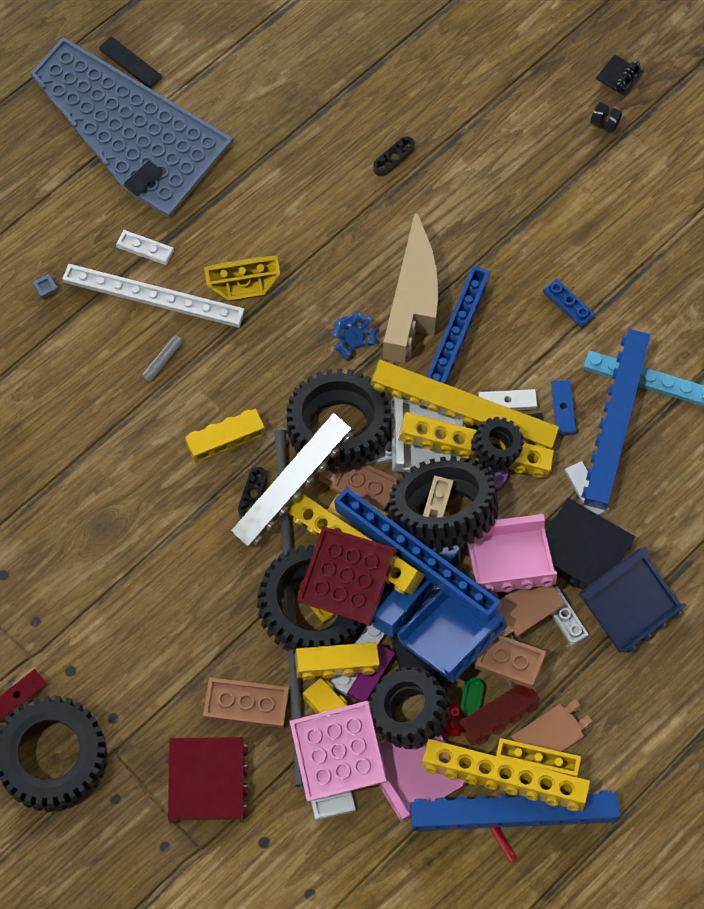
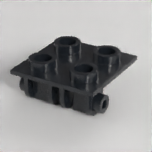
M614 54L598 74L596 80L626 96L644 71L640 69L641 64L638 60L629 63Z

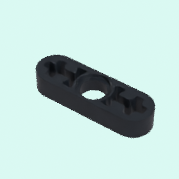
M409 136L402 137L378 157L373 164L374 173L378 176L387 175L413 153L415 148L413 138ZM392 153H396L399 155V157L397 159H391L389 155Z
M254 467L249 472L238 506L240 518L245 515L244 510L247 508V502L250 503L251 508L262 496L267 480L266 471L262 467ZM260 473L261 477H259L256 485L255 476H257V474ZM251 489L258 492V495L254 498L247 495V492Z

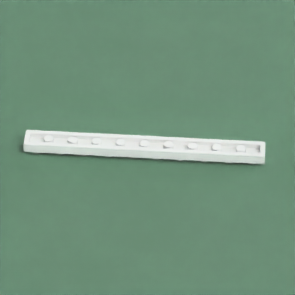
M68 264L62 279L63 283L238 328L245 312L244 308Z

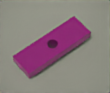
M379 643L377 644L379 658L377 672L374 673V676L359 673L347 692V695L359 702L368 700L374 687L395 656V652Z

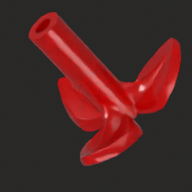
M454 702L448 707L451 712L450 717H446L448 724L444 731L451 736H459V727L452 720L458 717L460 704L459 702Z

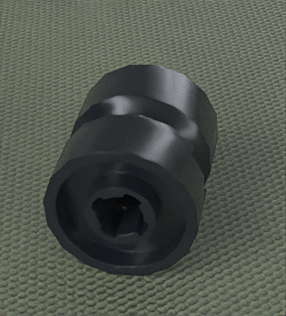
M599 102L594 109L590 123L598 127L602 125L605 130L614 133L623 112L615 108L609 109V105Z

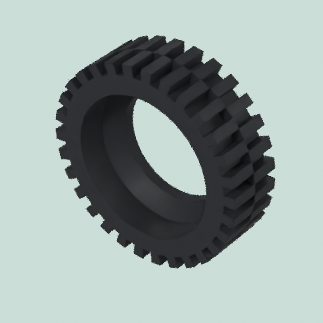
M332 369L326 370L327 375H323L321 371L317 372L316 379L312 375L307 377V384L302 381L299 383L300 389L295 388L293 396L290 395L289 404H287L286 408L290 443L292 447L295 446V452L298 454L314 436L311 431V422L315 414L320 409L331 404H348L363 413L368 424L367 430L348 443H343L339 448L340 452L334 458L331 457L327 462V466H329V471H335V467H340V472L346 471V466H350L351 470L356 469L357 463L363 467L366 465V459L372 462L375 459V454L380 455L382 447L385 448L387 439L389 440L391 424L388 397H385V391L379 392L373 389V386L370 385L372 378L367 376L363 379V373L358 372L356 376L353 375V370L350 369L347 370V374L343 373L342 369H337V373L333 374Z
M451 456L450 460H446V457H440V461L435 462V458L429 459V464L423 461L419 463V468L414 465L410 468L411 473L405 471L402 473L403 478L398 477L389 495L393 520L431 550H433V547H436L437 552H443V547H448V551L454 550L453 546L456 545L460 549L465 547V542L471 545L475 543V537L480 540L483 538V532L488 533L490 526H494L496 523L495 519L498 518L499 505L493 476L489 474L487 468H483L482 464L476 465L474 460H470L467 463L466 458L461 457L457 461L456 457ZM434 476L453 480L450 494L463 495L473 502L461 512L446 517H426L418 514L421 506L427 502Z
M304 545L298 546L296 552L291 548L287 551L286 555L282 553L278 556L277 560L274 559L271 562L270 568H267L257 595L259 619L263 618L261 622L263 629L268 627L266 634L269 637L275 635L274 642L277 645L281 641L284 642L283 649L286 651L289 650L290 646L295 648L293 654H295L297 648L346 645L351 637L353 638L361 624L360 622L337 616L336 620L329 627L320 631H310L294 625L284 615L281 605L282 594L293 581L305 578L315 545H309L307 550H304Z
M44 696L43 702H40L38 697L33 698L34 704L29 706L27 701L22 703L24 709L19 711L16 707L12 710L14 716L11 718L7 715L4 719L6 725H0V781L7 792L17 802L20 803L21 801L27 808L31 805L36 811L44 808L46 812H52V808H56L58 812L63 811L62 806L67 805L70 809L74 807V801L78 800L80 804L84 801L83 796L85 794L90 796L93 793L91 789L93 786L96 788L99 786L98 778H103L105 774L103 767H107V744L96 718L92 717L91 712L87 708L84 710L79 702L74 704L72 699L67 697L63 701L61 696H55V700H51L50 696ZM44 722H59L68 726L77 735L80 746L79 756L73 768L65 775L52 780L37 779L29 775L19 761V746L24 735L34 726Z

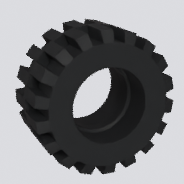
M494 417L493 420L488 418L486 422L484 421L471 440V444H473L471 451H475L473 454L474 458H478V463L485 464L484 467L487 469L492 467V470H497V468L504 470L505 467H510L523 450V434L519 432L520 428L518 425L515 427L513 421H506L507 418L499 419V417ZM489 438L501 440L506 449L500 450L495 448Z

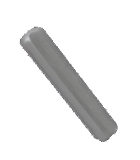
M177 335L173 336L144 371L143 378L145 380L152 381L182 344L180 337Z

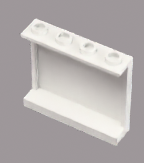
M403 397L402 399L392 398L391 440L393 472L407 471L411 473L410 468L415 465L419 468V463L424 461L426 464H429V459L435 458V462L440 461V457H446V460H450L451 456L456 457L457 461L461 459L457 455L443 454L434 449L427 450L415 444H405L403 441L398 440L401 420L406 412L465 427L462 419H452L445 416L443 412L430 411L427 409V406L422 404L414 405L409 400H403ZM417 430L419 434L424 435L421 431Z

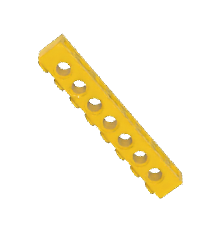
M406 412L403 416L398 436L399 441H403L408 445L422 446V448L427 450H438L443 454H453L460 458L479 460L473 456L475 451H471V446L473 445L471 440L477 430ZM417 430L421 431L424 435L419 434ZM489 438L495 448L500 450L506 449L501 440ZM524 443L522 452L507 469L514 470L517 473L531 474L536 478H546L551 471L554 450Z
M304 494L294 502L288 512L294 516L293 521L301 526L306 524L308 526L307 530L314 535L320 534L322 527L328 522V528L374 541ZM395 555L386 583L390 584L392 582L395 584L394 589L403 595L405 592L413 595L425 574ZM401 571L400 577L397 578V573Z
M428 739L421 769L429 774L438 773L445 775L449 779L464 780L471 785L480 784L490 790L499 789L506 791L510 795H522L532 801H545L551 806H564L571 811H583L590 784L589 780ZM440 759H447L449 762L442 763ZM460 764H466L469 768H461ZM486 769L489 771V773L483 774L480 772V770ZM505 774L509 779H503L500 775ZM520 780H527L530 784H522ZM541 785H547L550 789L544 790L541 788ZM566 790L570 795H564L561 791Z

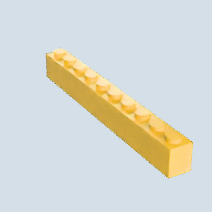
M383 360L378 361L370 382L373 389L379 392L387 391L392 393L391 395L395 398L402 399L403 397L414 405L422 404L427 406V409L430 411H440L449 418L462 419L467 425L473 426L475 424L480 426L488 418H492V420L494 417H499V419L507 418L506 421H513L515 427L518 425L520 428L519 432L523 434L522 439L524 443L547 449L553 447L559 428L556 425Z

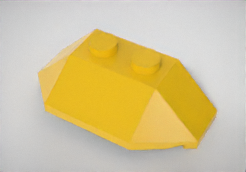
M277 255L237 260L204 267L207 286L228 301L265 295L280 275Z

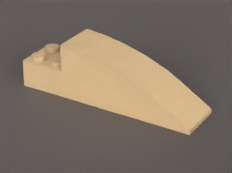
M414 214L383 344V359L405 363L406 357L411 355V344L414 341L415 332L435 334L438 304L437 272L433 250L418 214Z

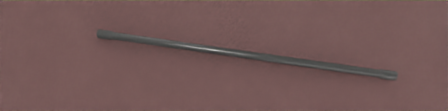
M276 430L274 432L278 476L287 467L285 430ZM288 512L283 517H280L282 553L285 555L292 548L290 514ZM293 581L284 590L286 618L296 625ZM290 646L288 661L292 720L302 718L300 678H297L295 654H293L295 648ZM293 739L295 787H304Z

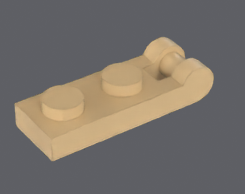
M434 476L423 516L430 517V513L436 514L437 517L444 516L453 480Z

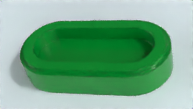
M469 678L464 684L460 712L467 718L475 717L480 710L484 684L478 678Z

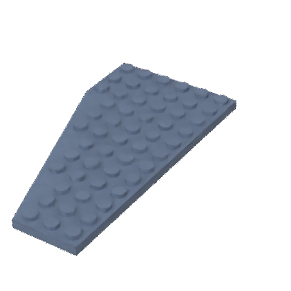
M64 37L31 72L35 82L123 189L168 218L171 217L233 143L232 137ZM150 160L162 170V175L139 196H136L124 187V182Z

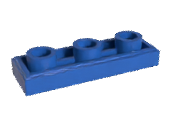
M557 278L543 289V293L579 327L583 328L595 318V314Z
M570 380L551 381L555 425L559 427L556 435L575 434L576 428Z

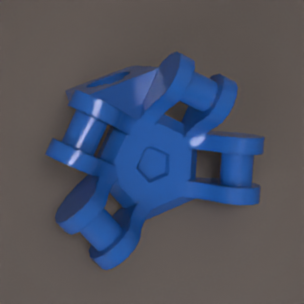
M357 311L354 315L349 314L334 321L336 327L330 335L340 340L333 349L336 352L339 351L344 360L349 357L354 349L365 344H379V340H377L379 329H366L370 324L371 316L367 315L365 317L361 315V312ZM358 322L362 323L361 327L357 326L356 324ZM365 333H370V340H365Z

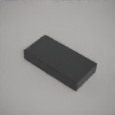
M149 160L124 182V187L134 195L139 196L162 175V170Z

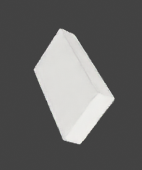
M351 791L311 801L315 821L356 812Z

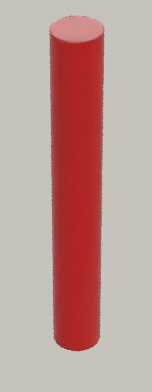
M497 827L489 828L509 863L515 861L517 858L500 829Z

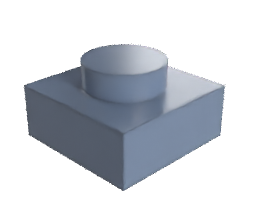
M49 274L33 282V286L41 299L58 292V288Z

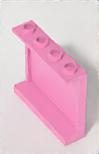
M544 514L495 520L496 523L494 526H490V531L488 533L483 532V538L479 540L475 537V543L471 545L467 542L474 581L490 594L500 591L510 592L516 589H531L532 587L539 586L549 587L556 584L557 571H554L544 528Z
M441 735L433 738L435 741L445 743ZM384 738L379 741V746L388 782L378 785L402 824L410 819V804L415 799L424 798L427 801H435L436 798H446L465 787L466 782L464 780L449 779L445 775L438 773L429 774L421 769L427 743H424L423 747L418 749L415 746L412 749H405L403 746L401 748L394 746ZM440 759L442 763L449 762L447 759Z

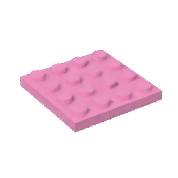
M369 701L290 721L307 802L388 782Z

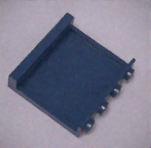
M646 547L637 549L579 593V596L619 652L627 651L629 653L637 648L636 644L640 640L645 641L650 638L652 631L656 628L657 630L667 625L666 621L669 618L679 616L682 613L681 609L686 606L685 603H679L648 559L647 555L650 553Z

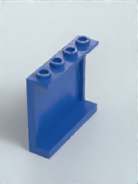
M440 590L427 601L420 611L414 614L413 618L406 625L400 628L397 635L404 647L453 683L507 628L505 617L499 612L487 624Z

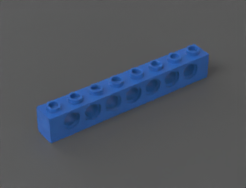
M472 266L426 377L447 385L489 283L490 271Z

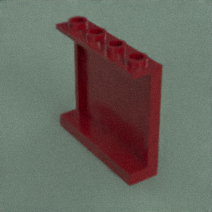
M243 737L169 738V824H178V820H240V823H244V816L248 814L247 804H244V796H248V784L244 783V776H248V763H244V756H248V743H244Z

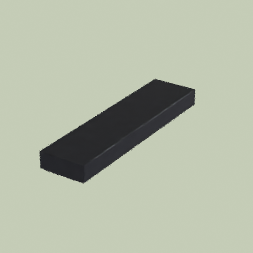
M112 36L99 46L101 52L146 87L151 89L162 79L160 73Z

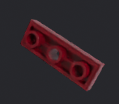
M35 669L0 695V723L7 715L10 716L13 713V709L16 707L19 709L22 703L29 701L48 686ZM16 695H21L20 698L15 699Z

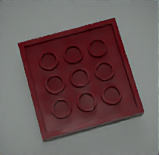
M323 526L297 602L371 626L397 549Z

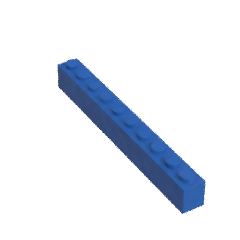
M628 329L627 335L622 337L620 345L624 346L623 352H618L616 362H619V367L614 368L612 379H615L614 385L610 384L608 395L611 398L610 402L606 401L603 410L607 414L606 418H601L599 429H602V434H597L594 445L598 446L597 452L592 453L590 463L594 465L593 469H588L586 476L589 484L588 487L584 486L581 496L585 498L583 505L605 511L607 509L651 334Z
M346 487L334 500L337 513L377 543L396 548V556L424 573L425 579L487 624L498 612H501V601L349 488Z
M610 790L600 791L599 794H591L588 791L583 811H571L567 807L560 805L551 806L545 801H532L522 795L510 798L509 795H499L497 798L478 796L476 799L457 797L455 800H447V798L442 797L436 798L435 801H427V799L420 798L415 799L410 804L411 832L617 822L620 818L617 793H611ZM561 792L564 795H570L569 792Z

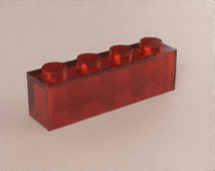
M518 684L459 721V729L472 747L476 744L480 746L493 733L495 735L501 733L507 724L517 723L526 712L528 714L534 712L538 708L540 698L533 688Z

